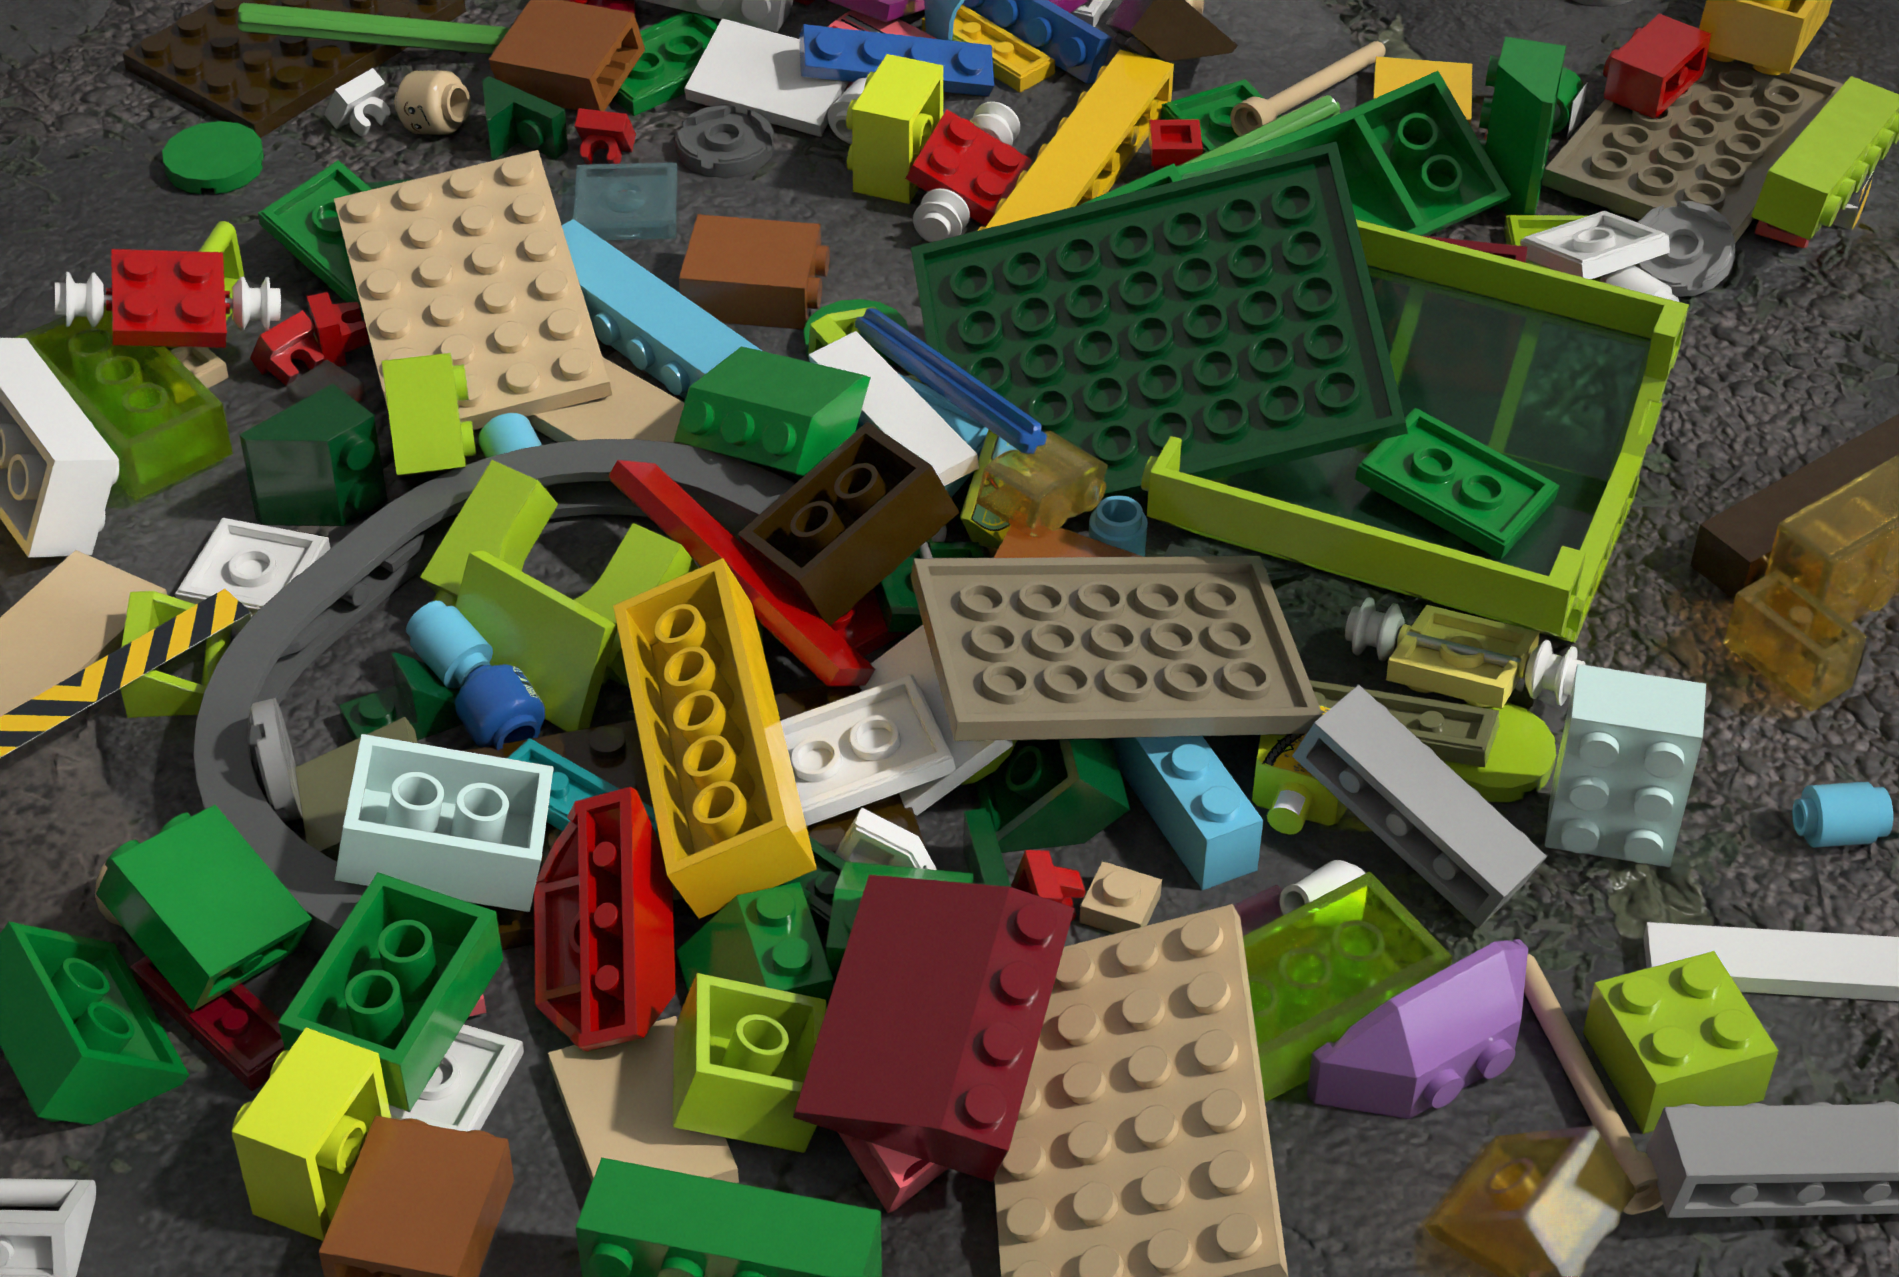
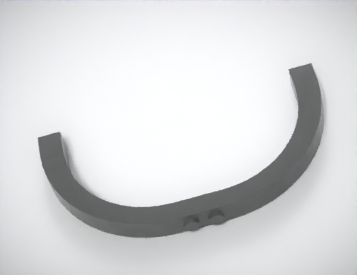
M591 439L523 448L488 457L468 464L466 467L454 469L419 485L390 502L341 541L334 544L329 551L301 574L295 576L290 583L260 608L233 639L218 662L204 692L195 729L194 761L196 780L204 809L215 804L312 918L299 943L322 956L368 886L335 881L337 862L304 842L282 822L268 804L259 787V763L255 747H258L257 740L262 737L259 725L254 726L250 722V707L252 703L276 698L278 704H280L289 688L316 658L400 586L427 567L491 460L538 480L558 503L550 519L591 514H620L648 517L610 481L611 479L608 476L617 460L655 463L744 547L746 546L738 533L796 483L735 457L699 447L671 442L638 439Z

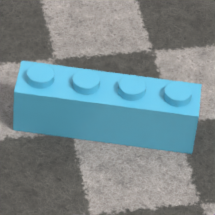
M1203 736L1111 738L1120 772L1202 890L1258 870L1263 819Z

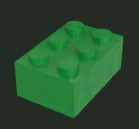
M377 872L279 1020L278 1025L284 1049L290 1050L307 1027L379 1053L388 1104L411 1112L503 961L496 911Z

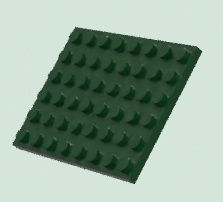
M1337 142L911 247L927 345L1041 423V431L1047 435L1045 444L1038 446L1042 451L1043 458L1025 511V515L1028 517L1044 520L1095 508L1100 501L1111 496H1126L1133 499L1148 495V491L1141 488L1145 466L1151 456L1159 457L1170 436L1182 439L1179 472L1207 480H1214L1408 434ZM974 472L952 497L959 511L956 515V521L962 539L969 537L960 515Z

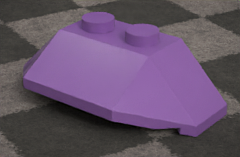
M1515 939L1512 942L1508 940L1495 941L1380 1005L1350 1026L1339 1041L1335 1043L1327 1042L1312 1053L1307 1088L1309 1098L1315 1104L1411 1119L1432 1106L1434 1108L1446 1106L1457 1097L1462 1089L1483 1077L1491 1079L1500 1075L1509 1067L1515 1057V1046L1522 1016L1528 947L1520 939Z

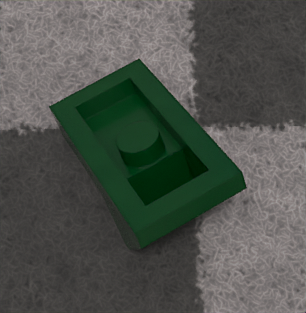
M490 76L482 80L492 160L501 156L517 143L533 150H538L540 153L553 159L559 158L568 151L565 109Z
M396 652L390 654L395 685L339 705L342 723L352 741L360 738L361 734L367 735L403 717H406L415 729L417 741L462 725L455 710V700L461 687L454 689L446 687L426 663Z

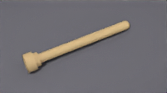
M1379 41L1371 42L1269 99L1250 97L1234 106L1231 111L1230 119L1234 131L1238 136H1241L1275 120L1282 113L1375 63L1376 56L1384 57L1385 46Z
M1528 954L1524 994L1613 1162L1610 1170L1612 1175L1610 1179L1611 1190L1621 1209L1627 1214L1633 1215L1657 1209L1663 1205L1657 1186L1658 1177L1650 1157L1645 1152L1637 1150L1536 959Z

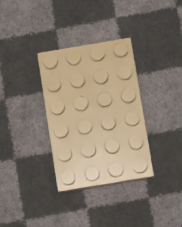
M538 150L334 198L386 405L387 398L382 368L383 360L451 353L453 365L464 364L469 400L458 401L461 422L472 421L473 430L483 428L492 418L498 415L518 413L527 417L612 395L610 380Z
M1233 904L1064 947L1009 1152L994 1177L1001 1277H1288L1241 920Z

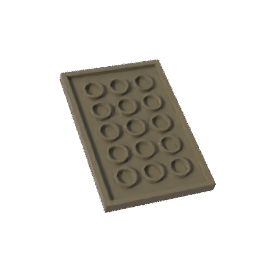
M1707 56L1703 75L1656 119L1605 99L1546 166L1542 185L1560 191L1566 196L1580 198L1603 206L1611 212L1625 214L1639 220L1652 209L1664 205V209L1677 206V202L1693 201L1708 205L1726 217L1736 243L1754 220L1751 215L1768 170L1844 84L1796 68H1792L1789 74L1768 75L1758 72L1753 68V64L1736 59L1731 62H1722Z
M1260 556L914 559L911 580L954 741L1307 734L1314 722L1323 715Z

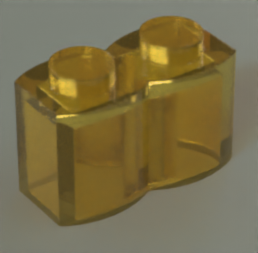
M1051 431L1044 432L1047 435L1046 442L1042 446H1037L1034 454L1026 455L1019 450H1009L990 462L984 469L976 500L977 504L1030 537L1041 536L1049 530L1055 531L1065 523L1067 518L1075 517L1084 511L1089 512L1093 510L1102 500L1106 490V483L1103 480L1108 465Z

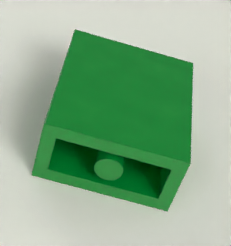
M215 804L193 816L189 813H182L174 817L157 835L142 843H139L138 840H131L121 845L106 860L107 870L96 892L97 897L192 1011L293 954L312 920L310 915Z

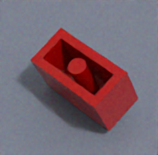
M1659 13L1645 27L1638 28L1633 33L1631 39L1619 50H1613L1608 56L1603 69V76L1607 78L1604 99L1656 119L1703 75L1711 33Z

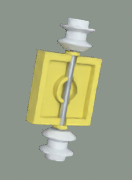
M1368 597L1361 607L1354 606L1351 609L1345 628V638L1348 641H1352L1354 654L1360 655L1368 645L1377 648L1380 661L1388 659L1386 680L1407 685L1410 689L1417 692H1436L1464 699L1467 703L1477 707L1492 706L1502 709L1520 679H1524V677L1531 698L1536 699L1546 689L1555 692L1557 705H1563L1568 695H1571L1577 664L1585 665L1584 661L1577 660L1576 647H1570L1564 656L1553 654L1549 640H1545L1538 646L1540 633L1538 631L1430 605L1425 606L1416 621L1410 626L1405 624L1398 604L1393 603L1386 613L1376 611L1374 599Z

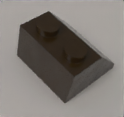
M1123 0L1105 23L1116 32L1112 41L1122 50L1146 57H1153L1165 62L1233 53L1238 46L1185 0Z

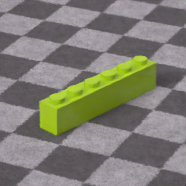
M1851 76L1768 170L1751 217L1807 240H1811L1822 225L1830 227L1839 209L1844 210L1852 193L1859 191L1866 175L1871 176L1879 159L1884 160L1891 144L1895 145L1898 142L1899 94Z

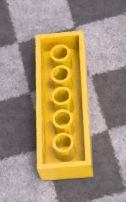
M724 558L613 605L666 873L696 916L700 919L723 909L737 895L773 888L817 870L753 606Z

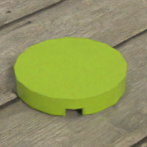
M1507 702L1502 709L1492 706L1480 707L1499 711V728L1485 768L1449 761L1443 762L1489 802H1512L1523 799L1524 792L1532 791L1536 787V792L1547 784L1556 760L1555 737L1545 722L1526 708Z

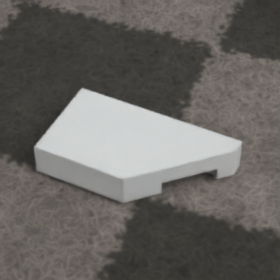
M861 808L836 851V855L848 862L937 870L919 836L864 808Z

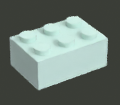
M1577 664L1550 793L1545 847L1665 867L1671 866L1703 739L1705 683Z
M361 734L342 830L335 881L369 886L377 872L466 902L530 912L542 858L554 767Z

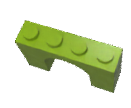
M491 460L420 577L436 593L433 601H442L446 606L455 607L470 552L484 550L522 571L530 550L558 505L538 480ZM633 523L599 580L587 592L574 599V601L616 623L613 605L699 569V566L681 544ZM617 628L602 685H605L608 679H611L629 688Z

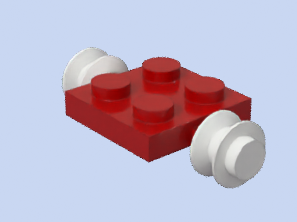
M999 102L983 103L975 110L970 121L946 109L905 179L928 192L913 215L914 227L926 241L934 242L961 235L962 229L967 225L970 217L987 226L995 215L1000 200L1009 197L1015 189L1022 171L1028 170L1033 160L1018 152L1012 146L1013 141L1019 135L1020 122L1017 115L1008 106Z
M111 249V288H106V295L103 292V283L95 272L91 273L87 283H75L70 273L66 272V283L55 282V316H66V327L70 326L75 316H86L91 327L95 328L103 318L104 306H106V311H112V345L226 348V314H230V309H232V320L240 331H244L249 320L261 321L265 331L269 330L270 321H280L281 295L280 288H270L269 277L265 278L260 288H249L245 278L240 277L232 287V298H230V291H225L223 252Z

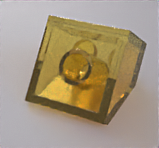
M1595 1126L1500 1135L1492 1139L1424 1226L1432 1237L1499 1277H1579L1585 1270V1261L1602 1238L1617 1227L1620 1222V1214L1637 1190Z

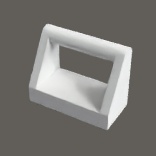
M0 1178V1206L60 1207L58 1211L0 1210V1277H76L96 1199V1184L94 1180Z

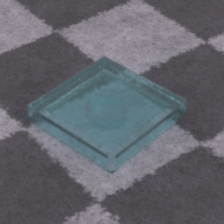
M677 163L577 165L574 220L603 240L677 238Z

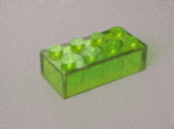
M104 306L103 318L95 328L91 327L86 316H75L70 326L66 327V316H62L15 337L26 338L119 458V475L116 482L134 501L157 492L163 487L233 455L223 403L165 346L112 345V311H106V306Z
M1370 871L1243 936L1265 1103L1309 1079L1312 1053L1327 1042L1335 1043L1339 1041L1350 1026L1380 1005L1451 966L1452 955Z

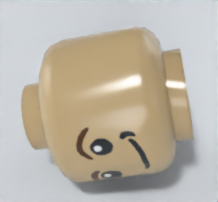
M412 71L400 83L395 95L394 105L401 122L410 132L414 134L449 135L457 131L468 117L471 99L467 88L462 84L459 77L450 71Z

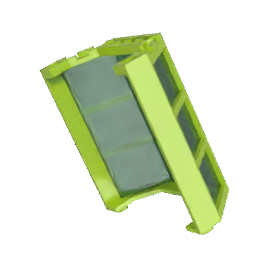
M1356 219L1404 417L1414 408H1417L1557 483L1560 487L1555 501L1500 560L1355 480L1358 465L1383 440L1214 480H1207L1179 472L1182 439L1170 436L1159 457L1151 456L1143 472L1141 488L1148 491L1147 516L1184 531L1576 643L1634 501L1640 481L1639 473L1648 444L1651 445L1663 405L1661 399L1670 370L1674 368L1680 349L1689 304Z

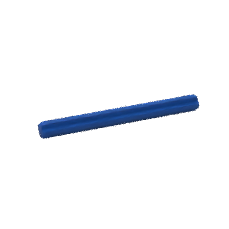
M871 308L866 310L863 317L856 318L855 328L860 331V336L866 342L1021 453L1026 455L1034 454L1037 446L1045 444L1047 435L1041 431V423L877 309Z

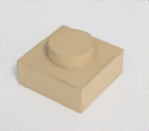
M1102 861L1080 906V923L1115 934L1147 926L1161 896L1162 879Z

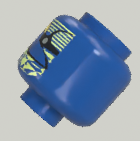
M485 665L475 669L465 679L464 685L460 688L455 700L456 714L479 748L495 746L499 750L503 748L505 743L538 738L540 728L545 719L544 703L524 673L518 667L511 665Z

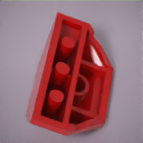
M631 786L574 802L567 816L570 822L553 844L537 877L534 890L535 1006L563 1031L578 1048L584 1051L644 1038L676 994L673 886L666 873L660 842L638 791Z

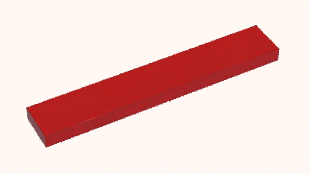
M616 461L608 476L611 479L610 481L671 539L681 544L701 567L724 558L751 601L755 618L827 686H866L875 668L658 465L647 462Z

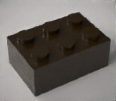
M867 421L741 530L738 535L747 549L831 626L842 615L850 611L860 599L885 577L893 573L902 562L927 540L935 536L959 511L931 464Z

